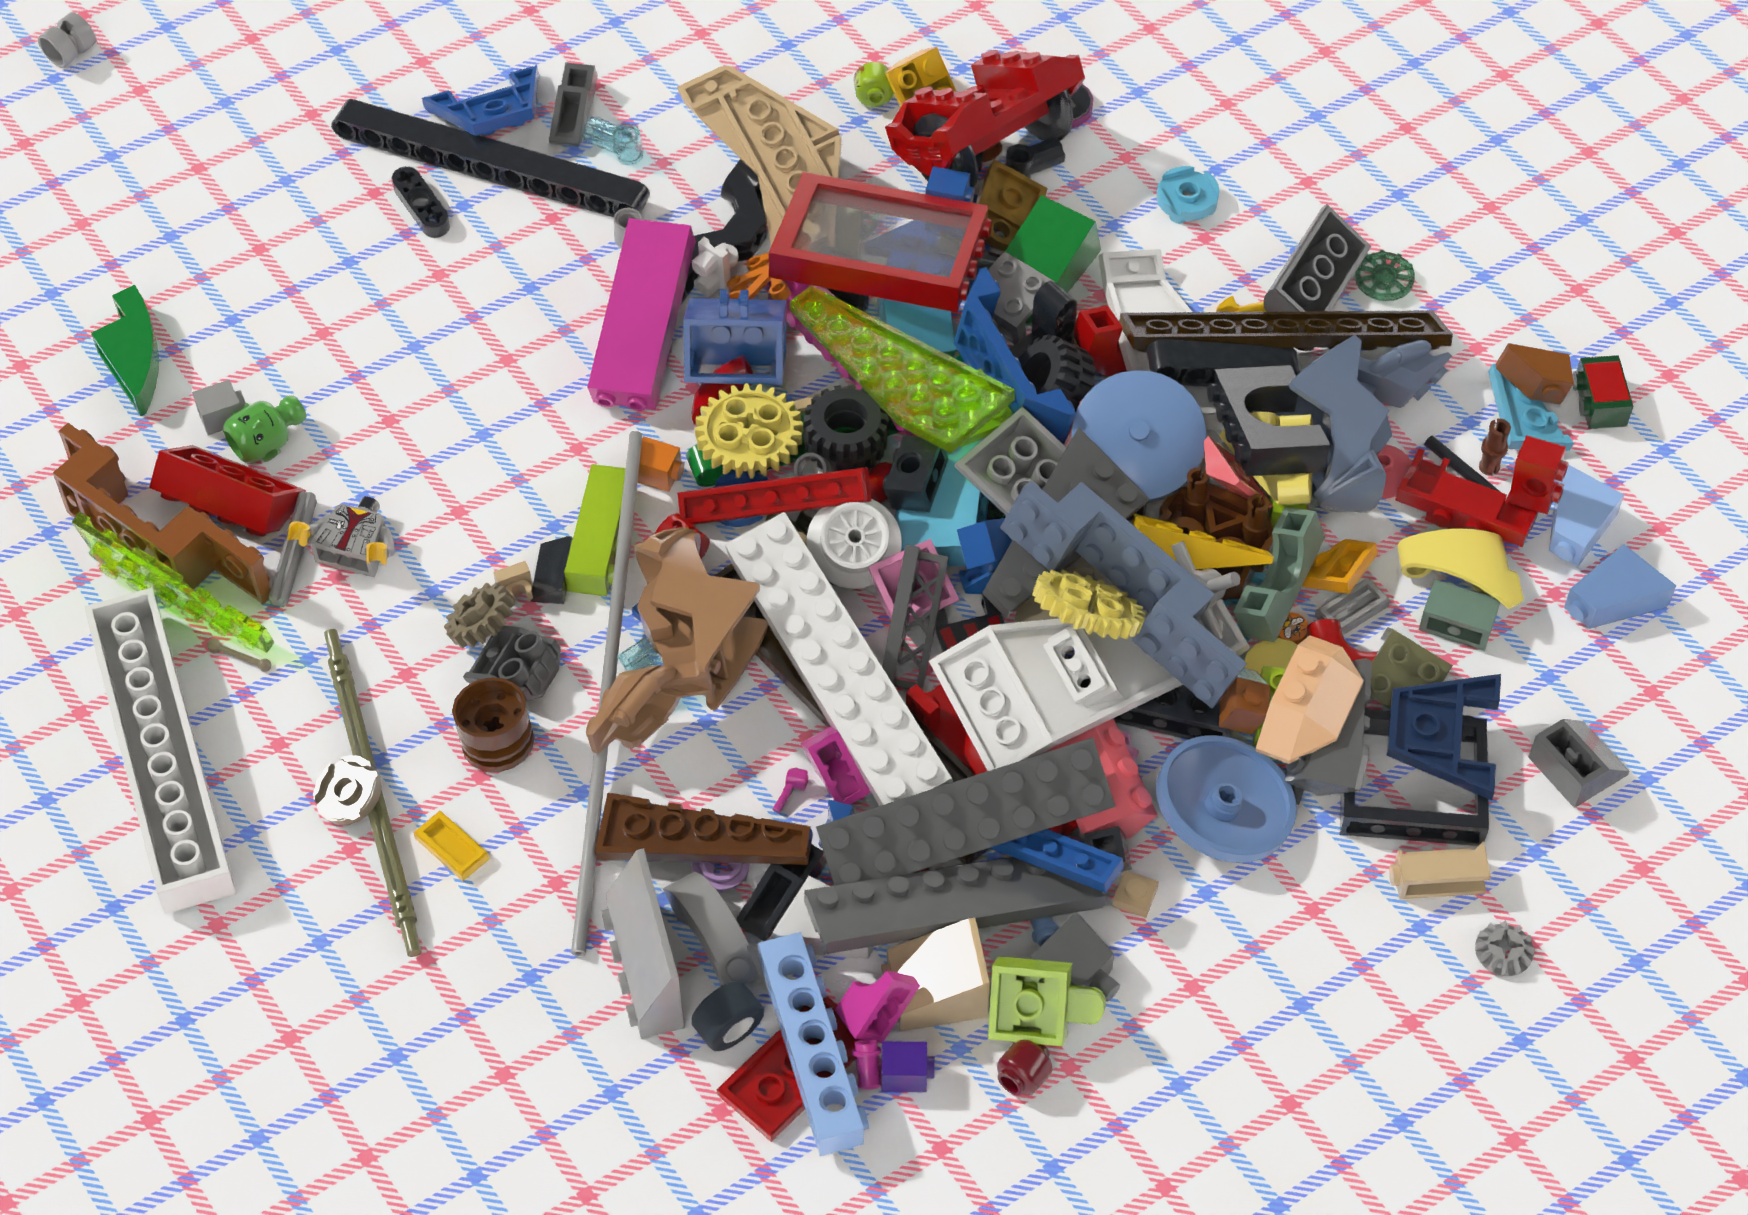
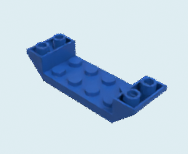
M982 268L966 299L953 343L970 372L982 369L1013 414L1021 407H1024L1064 445L1076 414L1071 401L1066 399L1061 389L1041 394L1036 393L1034 384L1028 381L1022 371L1020 361L1013 356L1007 346L1004 335L999 333L992 321L1001 291L997 280L992 278L987 268Z

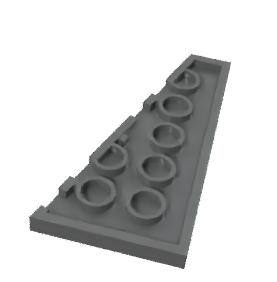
M1079 427L1042 489L1058 503L1082 482L1126 520L1145 506L1149 500ZM1013 540L982 594L1007 618L1033 596V589L1039 574L1042 575L1043 571L1050 573V571ZM1075 551L1055 571L1060 573L1061 569L1066 570L1082 556Z

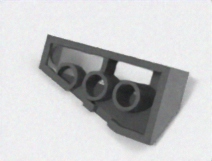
M1367 658L1352 661L1364 681L1337 741L1287 764L1284 782L1317 796L1361 790L1369 758V746L1363 744L1364 731L1370 728V717L1364 715L1365 704L1371 697L1372 661Z

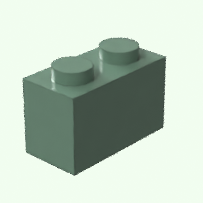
M1435 579L1422 614L1419 630L1485 651L1500 602L1486 593H1477L1458 587L1453 583Z

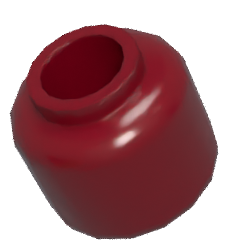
M1030 1040L1014 1042L997 1062V1077L1001 1086L1016 1096L1034 1094L1053 1071L1049 1050L1045 1045L1035 1044Z

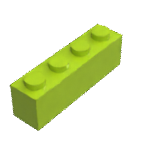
M591 464L564 571L567 592L606 597L608 595L609 586L613 584L625 468Z

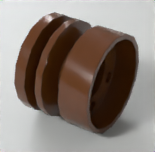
M484 678L474 681L463 688L454 699L452 714L464 758L473 767L484 772H502L513 769L525 761L533 749L535 738L524 694L515 683L503 678Z

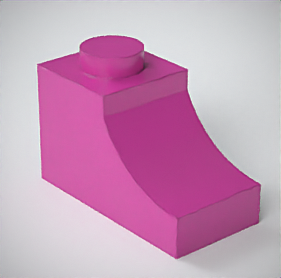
M830 726L800 743L816 774L820 777L834 801L850 805L871 793L836 729Z
M886 970L882 977L873 984L853 981L835 1011L854 1038L861 1040L873 1039L877 1040L878 1043H882L921 985L914 976Z

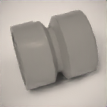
M75 12L68 13L56 23L57 27L51 26L38 37V44L44 55L59 68H65L78 57V53L83 54L96 43V36L91 26L83 17Z

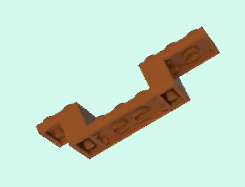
M67 423L59 430L68 460L53 472V476L68 514L185 597L212 572L216 571L264 605L269 600L271 590L269 585L270 578L265 571L264 557L255 547L245 546L239 542V539L232 531L228 529L222 530L215 525L206 513H198L189 506L184 508L161 530L150 521L145 523L137 517L136 513L128 505H119L129 494L124 482L126 480L125 475L120 470L118 464L119 457L117 453L107 445L101 446L85 429L78 430L70 423Z

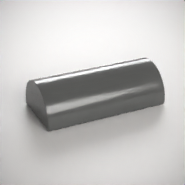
M1328 204L1324 205L1266 293L1263 301L1265 311H1332L1372 246Z

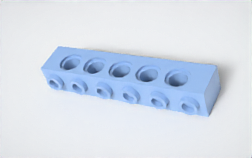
M801 932L759 942V962L819 1156L864 1145V1130L869 1129L868 1118L864 1107L857 1108L854 1096L858 1095L857 1084L853 1073L846 1074L843 1063L848 1062L845 1046L842 1040L836 1041L833 1030H837V1023L833 1009H826L822 999L827 997L823 978L821 975L815 977L812 966L816 965V957L812 945H805ZM790 974H798L801 976L799 979L790 980L786 978V976ZM800 1006H808L812 1008L810 1011L807 1012H799L796 1010V1008ZM811 1038H817L822 1041L817 1045L806 1043ZM820 1071H829L833 1075L828 1078H820L816 1074ZM831 1104H839L843 1109L832 1112L826 1109V1107Z

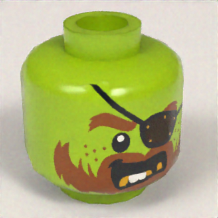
M869 62L856 70L853 82L856 97L861 104L867 107H879L888 103L893 97L894 92L885 74L889 69L886 65L880 62Z

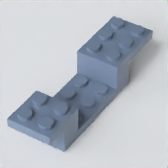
M1032 481L1022 488L1000 529L1049 571L1051 569L1056 570L1076 551L1123 592H1127L1130 598L1136 599L1137 604L1142 606L1149 615L1144 621L1139 634L1137 633L1132 641L1166 669L1170 675L1193 692L1197 698L1213 709L1247 664L1197 621L1215 594L1084 483L1080 482L1058 503Z

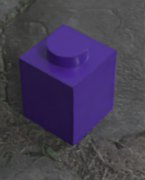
M882 1041L881 1092L927 1093V1079H934L935 1056H927V1042Z

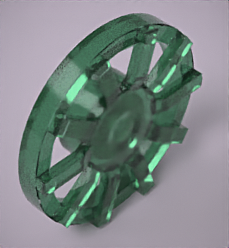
M1385 250L1367 254L1355 272V282L1358 288L1368 297L1379 301H1395L1405 297L1412 290L1415 281L1412 263H1409L1399 253L1394 254L1385 252ZM1381 259V264H1378L1376 260ZM1386 260H1391V263L1386 264ZM1367 263H1370L1371 265H1373L1374 268L1365 265ZM1397 263L1401 265L1397 268L1394 267ZM1361 271L1371 273L1370 275L1361 277L1360 275ZM1402 271H1407L1408 275L1398 273ZM1371 280L1373 285L1369 288L1364 282ZM1398 280H1405L1409 282L1405 287ZM1395 286L1400 290L1398 292L1391 293V289ZM1378 288L1380 290H1385L1386 293L1377 292L1375 290Z

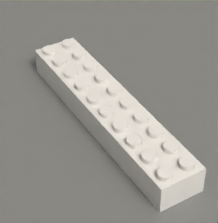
M783 512L724 544L731 564L740 579L759 584L760 591L755 597L754 602L768 622L828 723L839 732L878 805L881 806L953 783L950 774L786 513Z
M153 588L84 606L152 877L164 913L169 914L236 894L163 619Z

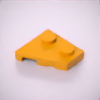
M1344 539L1333 545L1330 550L1316 556L1302 587L1350 594L1377 556L1376 543Z

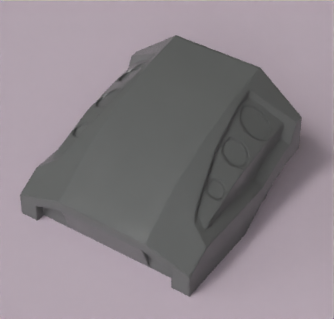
M503 626L496 636L491 635L470 671L465 672L463 678L469 684L488 677L506 679L515 683L522 690L526 701H531L544 696L558 673L561 647L555 639L540 636L535 631H529L522 627Z

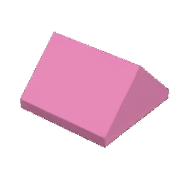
M931 539L915 545L920 547L921 552L938 555ZM904 551L869 567L880 603L890 619L892 618ZM920 561L918 575L925 584L937 577L940 564ZM947 572L939 610L959 601V597ZM916 581L915 591L922 587L918 581ZM936 584L929 588L933 596ZM926 592L913 599L912 609L918 617L931 610L932 601ZM910 613L909 623H908V624H910V623H912L913 621H915V619H914V617L912 616L911 613Z

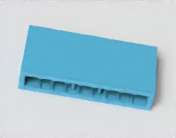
M946 413V426L923 436L941 438L949 458L930 512L896 509L895 519L900 528L902 538L901 552L905 550L906 545L915 546L931 539L938 555L948 556L947 567L966 566L957 529L986 521L989 499L954 467L957 461L983 440L980 439L961 447L958 443L960 435L959 422L955 421V413Z

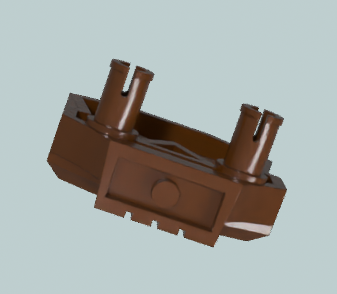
M1201 468L1189 470L1187 473V488H1182L1175 494L1167 497L1159 508L1158 519L1177 524L1178 528L1183 529L1184 534L1189 535L1190 531L1197 530L1215 537V542L1222 543L1223 539L1269 551L1271 554L1273 552L1272 532L1274 528L1268 513L1269 499L1265 496L1261 504V494H1254L1246 499L1209 483V476L1206 474V470L1202 472L1201 478ZM1268 564L1212 568L1218 571L1221 576L1231 572H1236L1240 576V584L1226 589L1221 599H1240L1246 585H1250L1254 573L1263 572Z

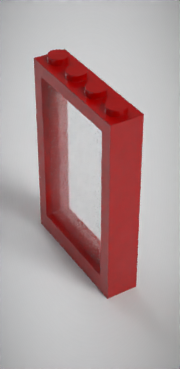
M803 172L768 253L769 277L958 313L962 300L966 301L970 292L971 282L969 279L974 280L978 269L977 258L982 259L985 250L984 238H990L993 220L988 219V205Z

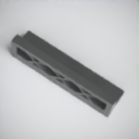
M912 545L905 546L882 668L894 687L909 690L917 684L924 690L949 558L948 556L921 552L920 547ZM920 561L940 564L937 577L925 584L918 575ZM916 581H918L922 587L915 591ZM936 584L933 596L929 588ZM926 592L932 601L931 610L918 617L912 609V602L914 598ZM911 613L915 621L908 625ZM929 618L928 627L926 629L922 622ZM919 625L926 635L925 643L912 651L905 641L906 633ZM905 647L909 654L902 658L903 648ZM923 651L920 663L916 655ZM910 659H913L919 667L917 683L898 679L900 666Z

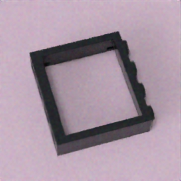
M1365 708L1364 715L1370 717V728L1365 730L1364 734L1388 736L1390 711L1369 710ZM1463 715L1461 742L1474 743V761L1488 763L1487 719ZM1355 792L1340 793V835L1479 846L1483 841L1485 843L1489 830V799L1475 794V815L1356 806Z

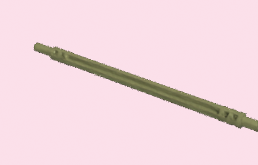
M328 629L324 632L330 656L328 666L331 678L333 679L334 689L337 693L352 755L360 756L375 766L348 657L343 654L337 630ZM381 789L379 800L368 816L389 893V901L392 905V913L395 916V924L401 929L407 956L416 957L422 953L415 928L417 917L414 912L411 894L407 887Z

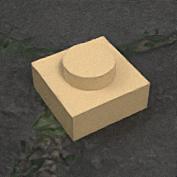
M1124 870L1113 898L1112 907L1147 918L1158 890L1159 881Z

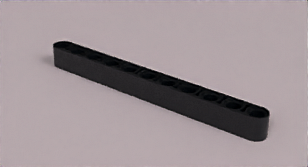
M355 99L346 100L331 123L333 132L345 140L613 218L615 213L623 208H632L641 214L650 197V191L647 186L637 180L484 136H474L463 130Z

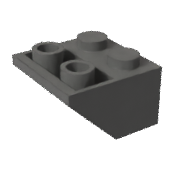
M1562 719L1535 735L1528 757L1573 808H1576L1623 779L1630 772L1584 721Z

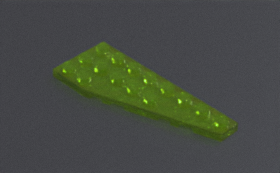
M812 285L790 301L791 313L898 426L949 453L955 451L1015 400V389Z

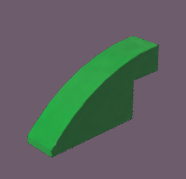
M134 284L112 295L120 319L91 332L98 355L138 414L143 416L150 407L156 389L159 372V352L156 335L146 304Z

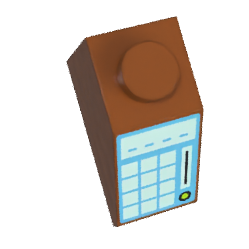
M1243 668L1220 700L1219 727L1252 735L1265 721L1269 708L1270 685L1257 671Z

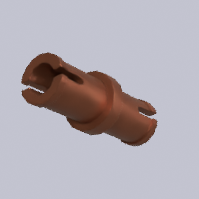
M1498 418L1497 423L1495 420H1492L1489 425L1488 435L1482 441L1481 451L1483 454L1479 462V470L1485 475L1492 476V472L1497 474L1500 471L1501 460L1507 454L1509 447L1507 439L1511 431V425L1504 419Z

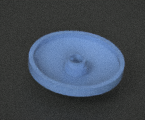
M1151 371L1122 372L1098 383L1081 401L1072 424L1071 439L1079 427L1149 498L1147 503L1165 499L1182 489L1187 484L1188 471L1200 467L1205 452L1206 425L1198 403L1181 384L1165 375Z
M1215 735L1200 736L1181 743L1168 755L1157 777L1156 796L1158 805L1170 828L1193 849L1221 861L1249 863L1272 855L1283 845L1291 833L1297 814L1296 799L1292 786L1284 782L1286 776L1279 766L1268 756L1256 752L1255 747L1234 738Z

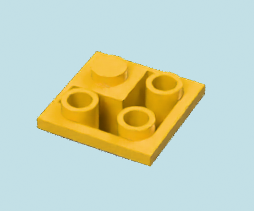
M938 47L922 49L898 61L885 72L900 107L903 102L915 96V91L924 87H932L933 90L952 88L953 91H956Z

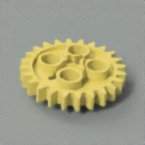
M745 383L743 391H738L733 385L731 386V394H726L720 390L719 400L709 397V407L701 406V416H696L695 439L697 440V448L702 450L704 460L711 459L712 468L722 464L723 474L725 475L731 469L736 471V478H739L743 471H748L749 477L753 478L755 471L760 470L763 476H767V468L769 467L778 472L780 471L779 461L789 464L790 454L797 455L798 445H802L803 422L801 421L800 411H795L794 401L786 403L785 393L775 397V388L773 387L765 393L762 392V384H758L755 390H750L748 383Z
M1051 569L1050 573L1043 571L1042 575L1039 574L1033 589L1034 601L1041 604V609L1049 610V615L1058 617L1061 623L1073 624V628L1076 630L1083 628L1090 635L1092 632H1096L1102 638H1105V635H1109L1115 640L1118 639V636L1128 639L1129 636L1135 637L1137 633L1139 634L1145 620L1146 613L1142 611V606L1136 604V599L1127 598V592L1119 591L1115 585L1105 584L1102 579L1098 581L1093 580L1088 574L1086 577H1083L1076 571L1071 574L1061 569L1060 573Z

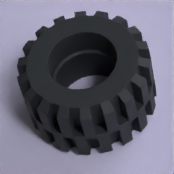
M1044 335L1043 338L1035 339L1032 345L1029 344L1025 348V352L1018 359L1022 371L1028 381L1034 384L1037 394L1061 389L1066 399L1073 404L1075 413L1080 401L1094 387L1096 367L1093 366V357L1089 355L1087 350L1057 336Z
M841 385L834 386L832 391L829 389L821 391V397L815 395L811 399V405H807L804 416V446L806 452L824 457L830 463L831 472L865 467L872 469L876 465V460L881 461L883 458L884 450L887 448L888 414H886L884 404L879 403V397L875 394L870 396L869 390L865 388L857 390L854 385H848V388H842ZM840 427H851L857 429L858 431L853 433H839L834 431V429ZM811 460L812 462L817 461V467L823 470V466L820 460Z

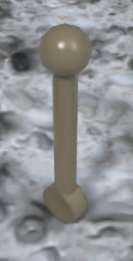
M211 639L207 643L210 653L222 652L256 665L262 672H267L271 669L272 664L268 659L260 660L221 645L218 639Z

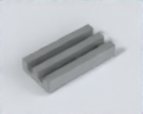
M1367 577L1356 584L1350 594L1342 593L1316 609L1315 617L1318 620L1337 619L1341 622L1342 634L1345 635L1389 607L1390 599ZM1367 590L1371 591V593L1364 596L1360 600H1356L1353 603L1349 604L1347 608L1337 613L1333 617L1330 615L1332 612L1336 611L1340 607L1344 606L1348 602L1360 596Z

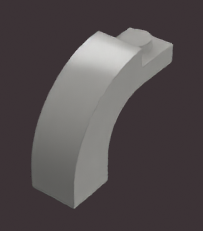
M693 872L663 888L677 920L685 923L702 945L721 986L732 981H742L744 984H747L760 977L747 949L749 944L738 922L721 895L703 875Z

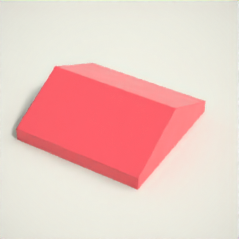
M1208 436L1204 440L1206 474L1230 492L1248 499L1254 494H1261L1262 504L1263 498L1266 495L1253 476H1246L1241 464L1236 462L1235 456ZM1270 500L1268 510L1272 507V503L1270 502Z

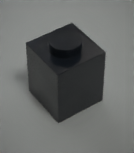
M1119 826L1084 834L1085 844L1123 858L1124 868L1121 872L1132 870L1126 836Z

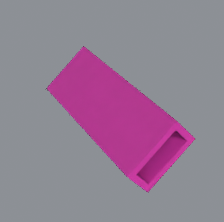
M628 219L587 386L593 403L603 407H613L614 405L626 406L635 411H644L645 409L656 410L696 242L691 225Z

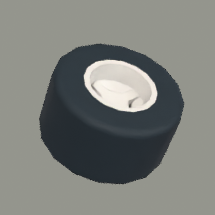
M732 981L722 985L703 999L691 1017V1024L710 1049L715 1052L724 1051L743 1041L756 1029L764 1016V1007L742 981Z

